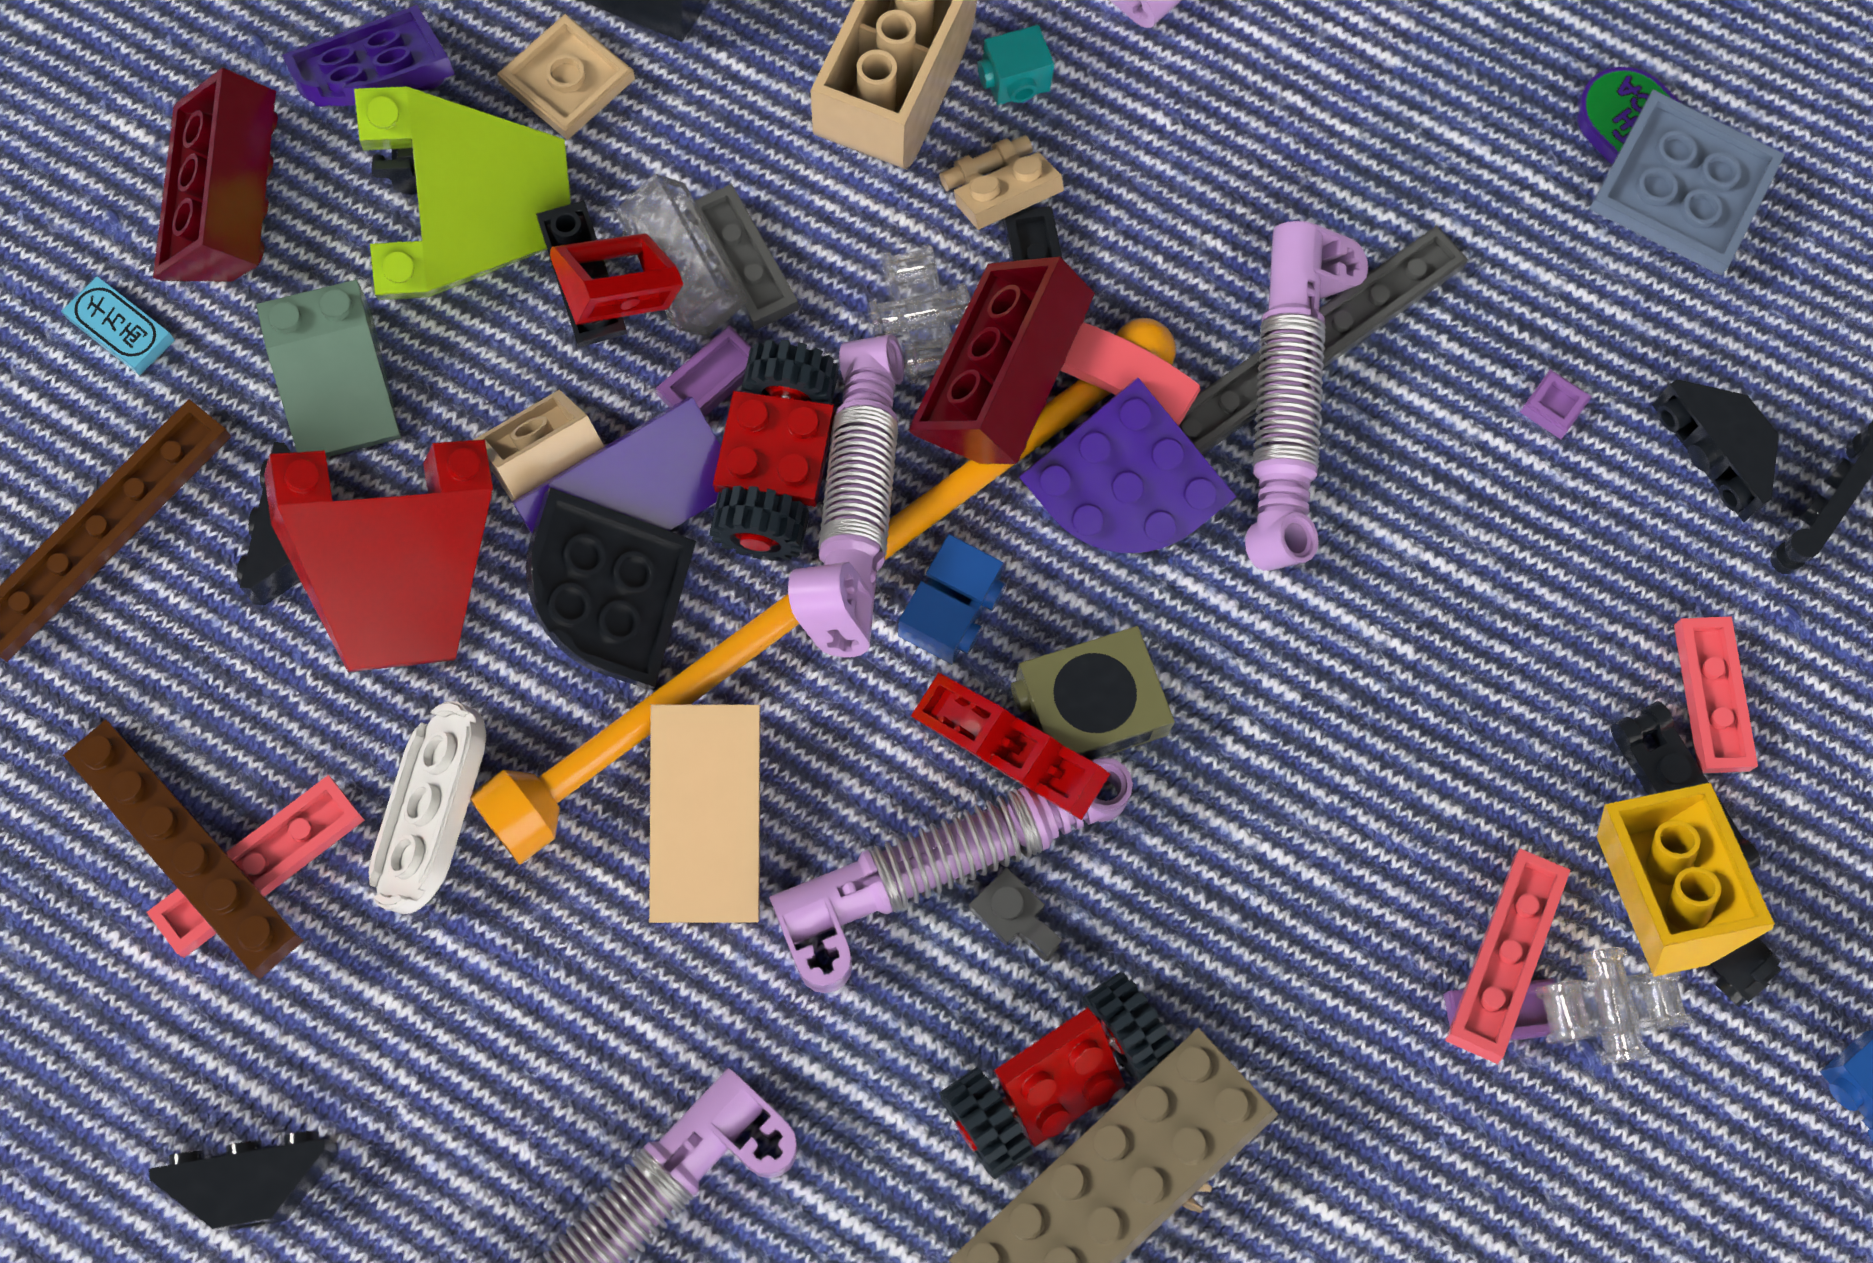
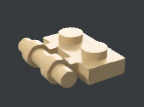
M1026 135L1012 141L1008 138L992 144V150L975 158H971L969 155L954 161V167L939 173L941 184L946 191L963 185L953 190L956 205L978 230L1064 191L1062 175L1040 152L1026 156L1033 152L1032 144ZM997 168H1001V169H999V170H997V171H995V172H992V173H990V174H988V175H984V174L989 173V172H991V171H993V170H995V169H997Z

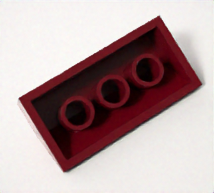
M222 67L174 104L153 278L160 281L233 282L260 264L264 254V243L261 241L262 224L269 208V200L265 197L267 178L273 167V156L270 154L271 137L278 122V114L274 111L275 90Z
M1061 257L988 263L908 431L915 437L979 464H1017L1027 446V441L1037 419L1046 405L1048 395L1059 371L1066 361V356L1076 334L1084 322L1087 310L1095 295L1093 290Z

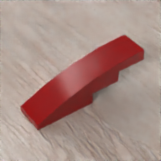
M939 672L911 715L912 718L1080 820L1083 819L1110 776V773L1098 764L1065 747L1048 734L1015 717L1003 707Z

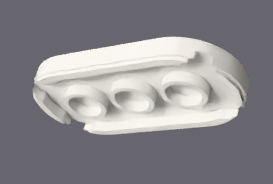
M448 701L436 706L430 712L436 716L430 720L428 725L421 722L411 734L371 856L369 881L370 886L377 888V895L373 896L378 906L399 914H410L421 909L432 899L443 883L451 864L486 744L484 720L478 711L456 701Z

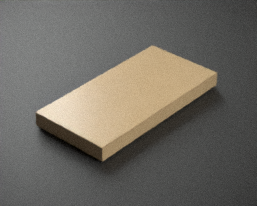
M651 705L649 923L759 922L760 705Z

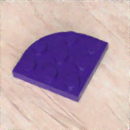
M418 5L282 54L299 94L318 107L356 105L354 89L407 86L424 91L441 85L445 78L455 75L446 52Z
M1138 377L1019 475V478L1048 513L1067 532L1089 545L1119 553L1149 552L1172 545L1194 532L1236 497Z

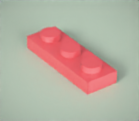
M1732 616L1681 618L1674 624L1697 764L1703 774L1750 772L1758 767Z

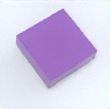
M1550 369L1520 410V413L1559 439H1562L1592 396Z

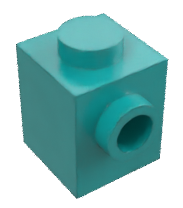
M1039 25L984 39L983 60L977 62V69L983 88H991L996 104L1000 105L1011 101L1015 103L1025 102L1037 94L1051 91L1054 62Z

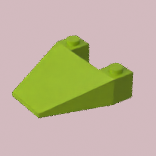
M407 86L354 89L359 141L363 151L413 148L422 241L370 244L374 290L378 301L429 298L547 250L536 214L571 204L565 139Z

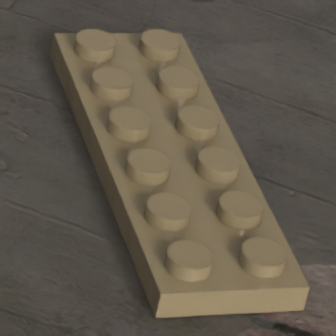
M1197 1028L948 1261L950 1263H1121L1279 1114L1210 1039Z

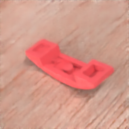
M1084 322L1080 326L1066 356V361L1060 369L1064 373L1115 395L1138 377L1178 426L1201 390L1197 382L1158 356L1126 339Z

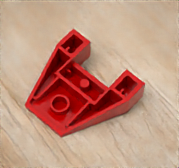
M485 439L432 443L423 463L428 494L340 501L332 500L325 450L269 454L264 477L271 525L348 672L454 661L456 659L493 491Z

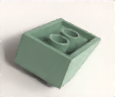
M357 279L256 304L266 351L297 452L325 450L327 458L402 439L371 307Z

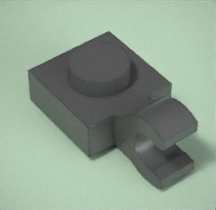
M1005 868L969 904V910L1006 947L1019 936L1044 962L1060 948L1059 944L1062 940L1046 924L1036 919L1045 909V904L1008 868Z

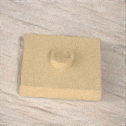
M567 14L559 18L497 73L499 83L566 140H569L635 80L634 70Z

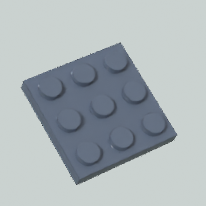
M1653 90L1640 111L1589 210L1722 275L1737 252L1785 154Z

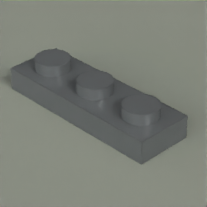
M732 184L688 203L689 214L754 331L799 310L797 298Z

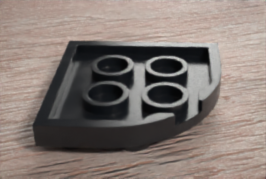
M550 487L544 493L527 552L526 582L532 608L546 634L557 647L575 662L600 674L648 690L652 689L657 682L696 541Z

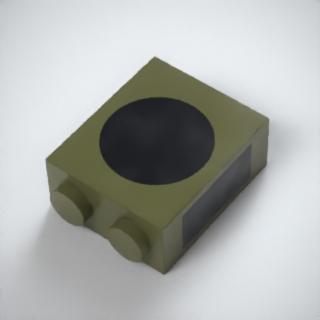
M1138 626L1021 662L1018 665L1016 681L1011 683L1015 704L1020 713L1028 712L1033 727L1048 734L1065 747L1091 761L1166 737L1175 723Z

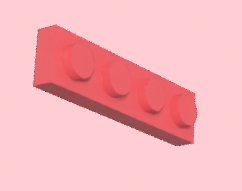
M327 775L226 853L259 891L266 896L365 820L336 782ZM176 889L146 912L174 951L183 958L216 934L179 889Z
M1519 848L1512 860L1445 1041L1496 1064L1503 1059L1570 874V869Z

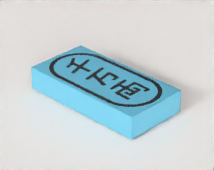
M98 276L61 311L69 321L139 376L175 341L166 329Z

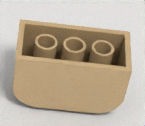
M855 0L811 88L812 129L814 135L900 168L908 169L919 153L961 63L972 31L977 0Z

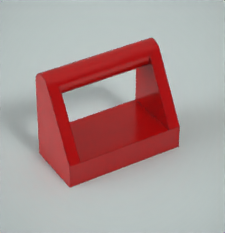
M647 233L553 246L550 250L552 264L576 325L669 309L684 285L677 266ZM637 255L643 272L592 279L581 267L580 263Z

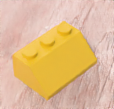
M1711 782L1604 805L1596 837L1653 977L1708 966L1773 929L1774 921Z

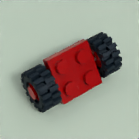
M765 340L764 344L760 342L754 344V348L751 347L742 383V391L745 392L733 391L713 480V487L718 496L709 534L713 537L712 540L715 543H722L721 547L727 550L736 549L735 553L743 556L746 553L752 554V558L761 559L762 556H765L770 561H778L779 557L784 560H792V556L795 558L799 557L800 553H802L809 519V510L803 507L804 505L817 506L831 438L832 422L835 416L832 402L839 366L838 363H833L834 358L830 355L822 356L823 351L816 347L808 350L806 349L807 344L798 342V346L790 345V340H780V344L773 340Z
M1119 972L1082 997L1085 1007L1083 1011L994 1070L1006 1095L1005 1097H1001L997 1089H994L988 1077L978 1067L939 1092L941 1100L946 1106L947 1112L954 1120V1124L993 1179L996 1180L1033 1155L1032 1148L1029 1146L1030 1143L1035 1148L1049 1137L1059 1135L1074 1120L1095 1106L1106 1103L1112 1098L1114 1093L1125 1086L1113 1053L1121 1067H1125L1126 1072L1138 1082L1147 1076L1175 1049L1173 1040L1167 1035L1168 1030L1165 1024L1161 1023L1158 1019V1013L1154 1007L1151 1008L1147 997L1142 991H1138L1137 985L1132 979L1129 980L1126 974Z

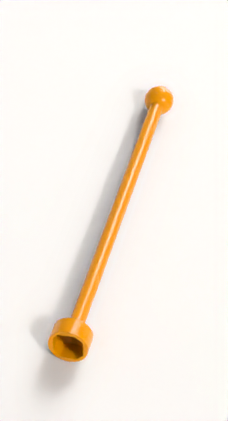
M1138 318L1123 325L1116 333L1117 336L1130 341L1173 365L1176 356L1175 340L1169 329L1161 322L1150 318ZM1080 379L1049 401L1041 411L1019 461L1111 393ZM969 460L891 517L888 523V545L885 560L1015 464H979ZM789 594L774 603L541 776L537 777L533 773L503 769L475 789L471 794L470 801L515 861L521 865L556 838L560 807L557 803L651 734V705H691L798 626L800 623L792 612Z

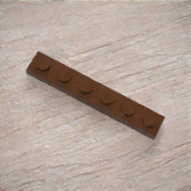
M188 399L0 585V658L8 662L232 437L226 428Z
M104 720L63 754L65 759L251 974L260 980L304 941L109 721Z

